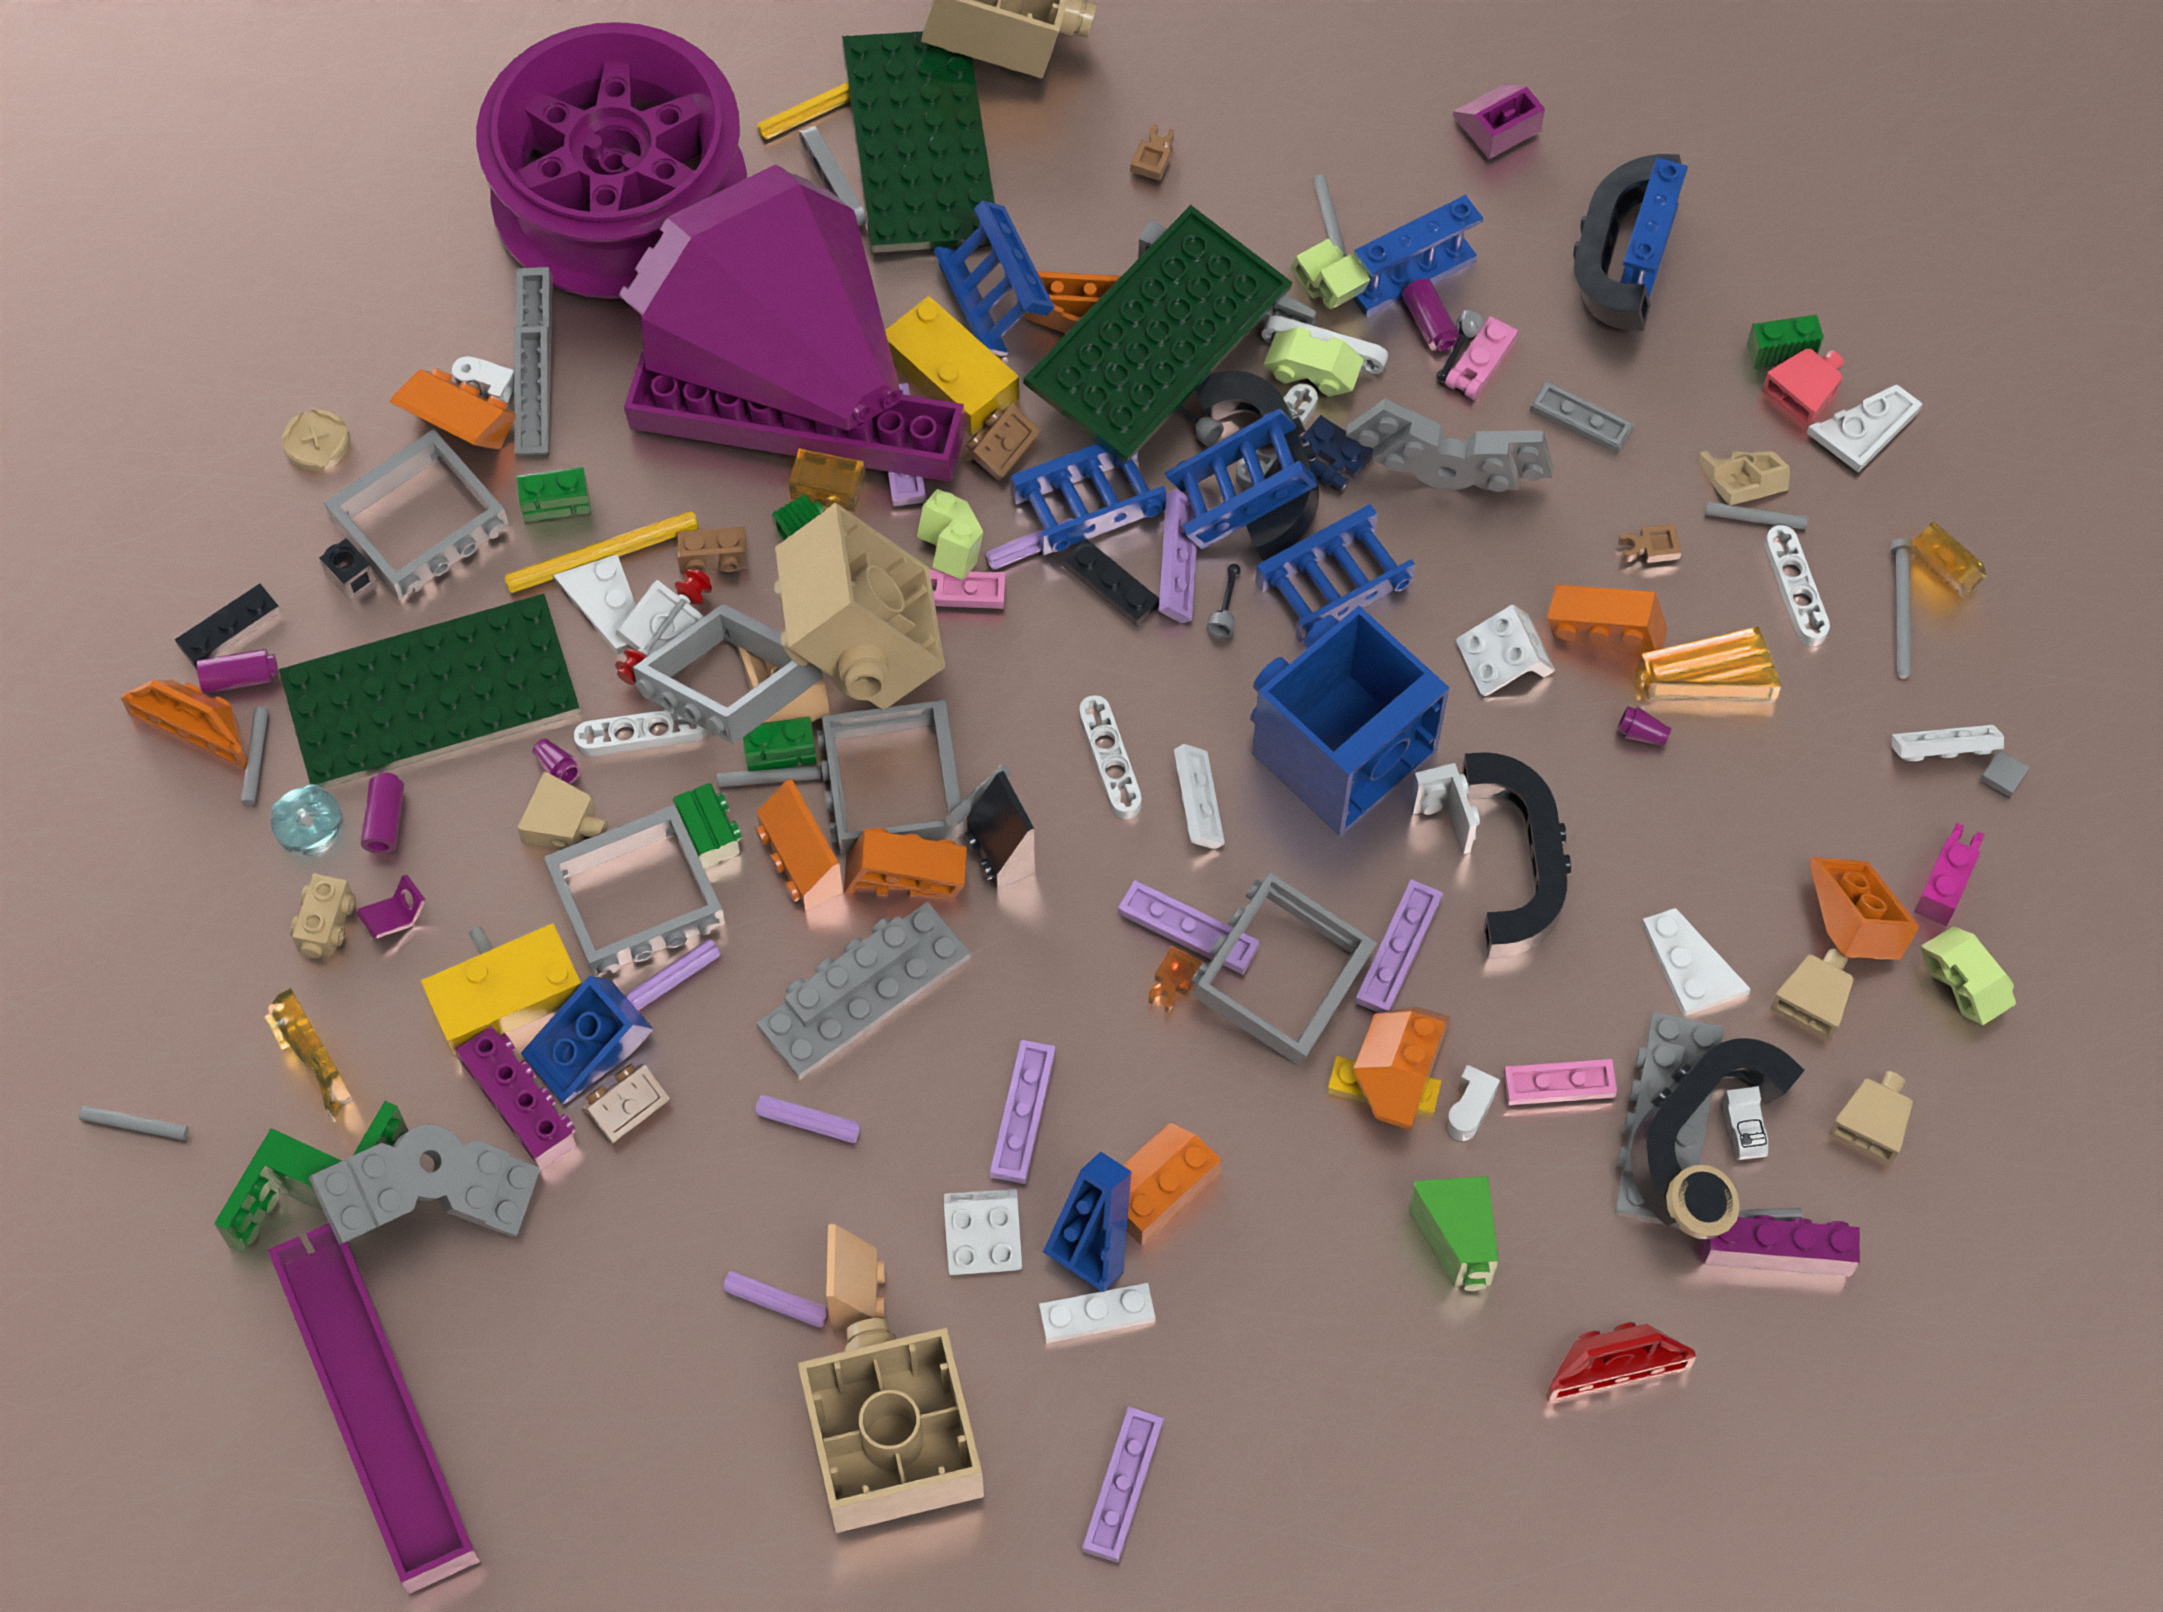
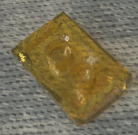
M289 988L277 995L273 1003L268 1007L271 1014L265 1016V1019L281 1049L289 1047L304 1070L319 1083L325 1110L331 1122L334 1123L341 1108L353 1100L340 1073L293 990Z

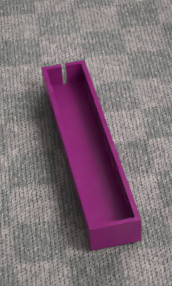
M328 1223L306 1233L315 1252L308 1254L307 1249L298 1236L268 1249V1253L399 1579L407 1593L410 1594L480 1562L349 1242L347 1241L339 1245Z

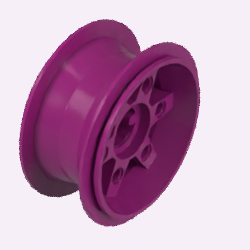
M611 22L574 27L553 34L530 46L515 57L499 73L489 88L480 108L476 126V147L481 169L490 186V205L494 223L502 242L524 268L549 267L553 275V286L566 292L596 298H621L619 294L623 287L630 286L639 272L635 268L648 247L654 248L664 232L660 228L667 217L747 178L743 154L738 145L740 138L739 110L734 92L727 78L715 62L698 47L662 29L641 24ZM536 150L545 155L527 165L528 160ZM701 154L700 165L695 171L683 164Z

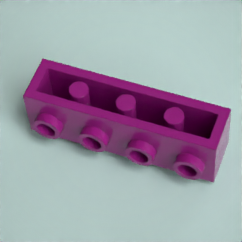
M491 1025L457 1048L456 1053L462 1066L536 1166L541 1168V1171L577 1146L573 1137V1133L577 1130L565 1113L559 1116L553 1106L556 1105V1101L545 1086L539 1089L534 1083L533 1079L536 1078V1075L527 1061L524 1059L519 1062L513 1055L516 1048L510 1038L505 1033L499 1036Z
M1757 1215L1753 1218L1737 1217V1221L1727 1232L1713 1239H1704L1705 1265L1851 1277L1860 1263V1227L1849 1226L1848 1223L1843 1221L1815 1224L1806 1218L1779 1221L1769 1215Z

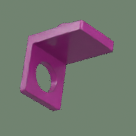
M403 875L392 898L361 907L356 914L373 938L377 939L413 927L425 903V898L410 877ZM406 889L412 895L413 907H410L406 901Z

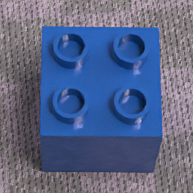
M1357 606L1340 622L1333 615H1327L1317 622L1304 639L1303 646L1307 650L1290 664L1282 657L1271 661L1254 681L1253 688L1258 692L1257 705L1250 716V720L1255 724L1252 755L1339 836L1437 752L1450 689L1449 686L1360 606Z

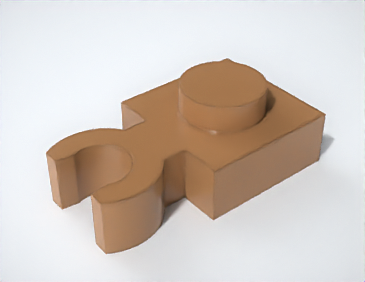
M1154 124L1150 129V142L1141 140L1130 164V172L1160 181L1171 158V149L1169 147L1172 146L1174 141V130L1170 129L1167 136L1159 137L1157 136L1158 125Z
M1675 523L1642 527L1640 536L1633 533H1624L1619 536L1618 540L1619 546L1629 545L1633 548L1623 551L1621 558L1625 562L1634 561L1639 555H1645L1646 563L1680 559L1682 553Z

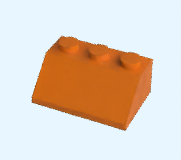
M434 367L432 372L419 369L390 400V403L473 445L501 450L516 417V413L506 409L507 402L492 395L486 399L478 395L480 392L479 388L464 381L458 385L450 381L453 375Z
M789 779L756 811L759 825L754 828L762 845L769 844L773 853L770 854V858L776 871L779 874L784 872L789 882H786L785 885L794 902L800 900L806 911L843 893L838 860L792 779Z
M1169 1123L1123 1164L1124 1167L1132 1171L1127 1232L1141 1246L1220 1175L1222 1159L1196 1134Z

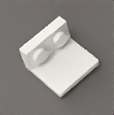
M1513 604L1456 639L1480 693L1484 696H1488L1528 671H1533L1542 677H1546L1555 671L1529 614Z
M1455 763L1416 772L1409 799L1413 815L1419 813L1426 815L1434 814L1443 807H1446L1462 853H1470L1473 840H1476V826L1480 824V818L1474 804L1470 805L1468 801L1469 787L1465 775H1459Z
M1016 1188L943 1194L948 1270L950 1275L1022 1269Z

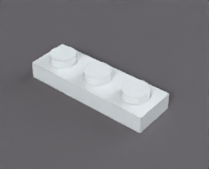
M1994 725L1892 734V748L1901 759L1907 761H1921L1924 759V756L1934 755L1942 758H1953L1958 756V753L1965 752L1986 755L1992 753V750L2004 749V735Z
M1182 744L1174 749L1191 843L1217 849L1224 845L1225 842L1208 752Z
M1148 1283L1039 1304L1046 1343L1155 1322L1156 1318Z

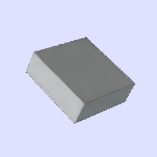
M1999 750L1980 780L2011 798L2030 767Z

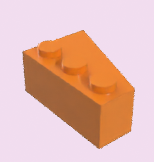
M1556 584L1547 617L1554 637L1646 660L1660 661L1667 625L1656 592Z
M883 828L864 829L846 856L843 894L854 895L855 888L877 889L876 894L878 896H888L889 889L910 890V897L955 898L965 885L967 847L956 845L951 840L932 841L922 839L917 834L899 835L888 833Z

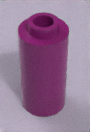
M1419 279L1409 284L1403 290L1402 297L1429 348L1439 351L1449 350L1455 345L1459 332L1431 280Z
M260 649L197 660V673L203 694L271 683L273 682V675L278 674V666L275 654L269 655L267 649Z
M383 772L369 780L361 837V847L369 852L387 854L396 850L404 783L395 774Z

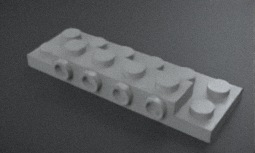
M928 902L903 919L898 916L892 921L888 917L880 920L873 927V934L864 941L861 938H855L844 948L845 954L834 961L832 958H827L822 961L815 969L817 974L805 981L803 978H799L792 982L786 990L788 994L784 996L785 1002L756 1022L758 1030L799 1080L971 958L970 951Z
M1653 1011L1646 1048L1639 1047L1635 1068L1641 1069L1640 1080L1633 1079L1629 1100L1635 1102L1634 1112H1627L1623 1133L1629 1135L1627 1146L1621 1145L1617 1160V1167L1623 1168L1615 1208L1616 1215L1664 1225L1645 1204L1636 1187L1631 1168L1633 1138L1640 1122L1654 1106L1650 1102L1652 1097L1662 1087L1666 1086L1669 1088L1674 1082L1671 1075L1684 1062L1690 1064L1698 1056L1720 1044L1723 1036V1026ZM1712 1092L1686 1121L1676 1137L1675 1153L1682 1170L1693 1165H1700ZM1677 1222L1670 1225V1227L1679 1228L1678 1226H1680Z

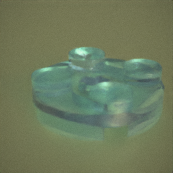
M310 784L288 792L278 802L273 804L271 808V827L279 844L290 852L292 850L303 852V855L321 853L336 842L339 837L338 832L341 824L343 826V814L337 800L329 792L322 790L316 784ZM305 815L315 816L312 819L313 825L307 827L305 824L298 825V822Z

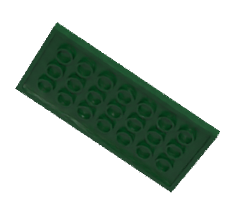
M923 31L842 36L844 63L849 87V99L871 253L935 249L937 246L943 248L960 247L980 227V220L974 208L981 201L995 203L972 57L953 53L944 48L921 42ZM987 237L979 246L991 245L989 238Z
M1190 204L1024 377L1023 384L1127 464L1291 289L1293 282Z
M544 593L279 669L313 792L581 714Z

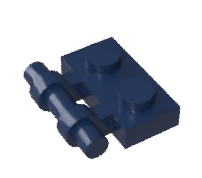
M1322 415L1317 418L1302 436L1303 442L1309 441L1313 448L1316 460L1312 461V465L1316 475L1321 477L1320 481L1328 487L1333 485L1341 491L1349 483V480L1342 476V473L1344 472L1355 479L1373 456V448L1363 446L1358 441L1347 437L1345 430ZM1321 457L1332 465L1327 466L1317 459Z

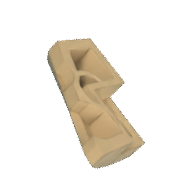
M1704 451L1699 454V461L1709 480L1730 506L1789 490L1790 466L1773 451H1758L1756 453L1732 451L1731 459H1713L1710 456V451Z

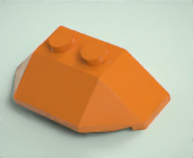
M173 679L152 680L125 692L121 697L129 715L244 770L246 769L247 755L239 724L233 713L232 705L223 698L216 696L213 699L204 695L197 686L191 683L183 685Z
M1417 1006L1374 1014L1353 1073L1377 1120L1405 1129H1412L1451 1017Z

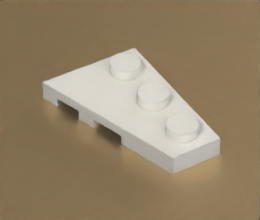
M1896 384L1863 400L1861 405L1848 411L1844 409L1834 414L1833 418L1821 424L1817 422L1810 425L1807 434L1859 473L1920 412L1923 403Z
M617 554L553 575L554 582L561 590L563 589L572 599V603L579 611L585 614L595 630L617 655L624 653L626 649H634L615 634L636 606Z
M1676 908L1642 920L1641 925L1683 1017L1749 995L1751 989Z

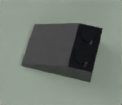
M1001 771L995 775L967 816V832L964 833V838L970 851L974 852L977 850L981 858L979 866L984 878L987 881L992 879L997 890L1035 874L1034 827L1004 771Z

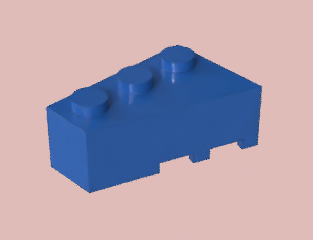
M1099 1152L1080 1170L1043 1253L1104 1292L1123 1274L1132 1171L1103 1152Z

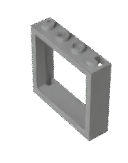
M434 428L324 502L329 520L371 564L373 571L399 601L413 591H419L422 585L433 577L444 574L452 564L461 558L472 555L481 544L490 538L498 537V533L509 526L503 506ZM439 459H442L484 506L486 511L396 572L351 519Z
M724 603L633 667L637 681L636 687L645 699L654 701L663 706L667 711L680 715L691 724H696L709 731L712 735H717L731 744L736 743L808 690L812 685L823 679L821 669L810 663L807 666H801L788 656L781 643V632ZM723 640L747 650V652L780 668L779 671L728 708L671 678Z
M946 700L893 706L885 710L878 708L822 716L824 730L817 731L819 750L826 749L828 759L821 760L823 781H831L832 790L825 791L827 811H835L836 822H829L832 843L839 842L840 855L849 853L863 831L848 832L835 739L934 726L947 814L961 803ZM964 819L956 827H950L945 820L883 828L888 833L899 835L917 834L922 839L932 841L964 839L965 833Z
M675 804L544 856L550 878L591 973L595 977L611 971L613 974L621 966L633 961H645L657 951L667 947L670 949L679 947L687 939L699 934H711V929L725 924L720 903ZM675 834L707 905L595 950L564 878Z
M1270 872L1263 882L1256 879L1245 895L1250 899V902L1245 910L1238 907L1227 923L1232 927V930L1227 938L1221 934L1209 951L1214 955V958L1209 966L1202 963L1191 979V981L1196 983V986L1190 995L1296 1065H1299L1312 1049L1377 942ZM1265 898H1268L1351 953L1297 1041L1210 985Z

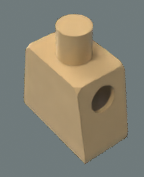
M544 772L517 829L521 842L524 844L562 850L582 842L584 836L592 838L606 832L608 822L594 817L595 806L593 798L589 794Z
M1829 949L1823 960L1814 955H1808L1778 990L1771 1009L1832 1040L1841 1022L1854 981L1852 975L1842 971L1848 961V957L1842 955L1836 949Z
M1891 1071L1885 1073L1880 1084L1871 1079H1865L1837 1116L1829 1134L1892 1165L1902 1147L1913 1101L1910 1098L1900 1094L1906 1082L1905 1079Z

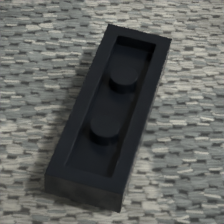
M1085 538L1063 559L1064 568L1136 627L1159 607V597L1088 539Z
M259 583L174 640L179 649L197 669V660L214 658L282 612L278 604Z

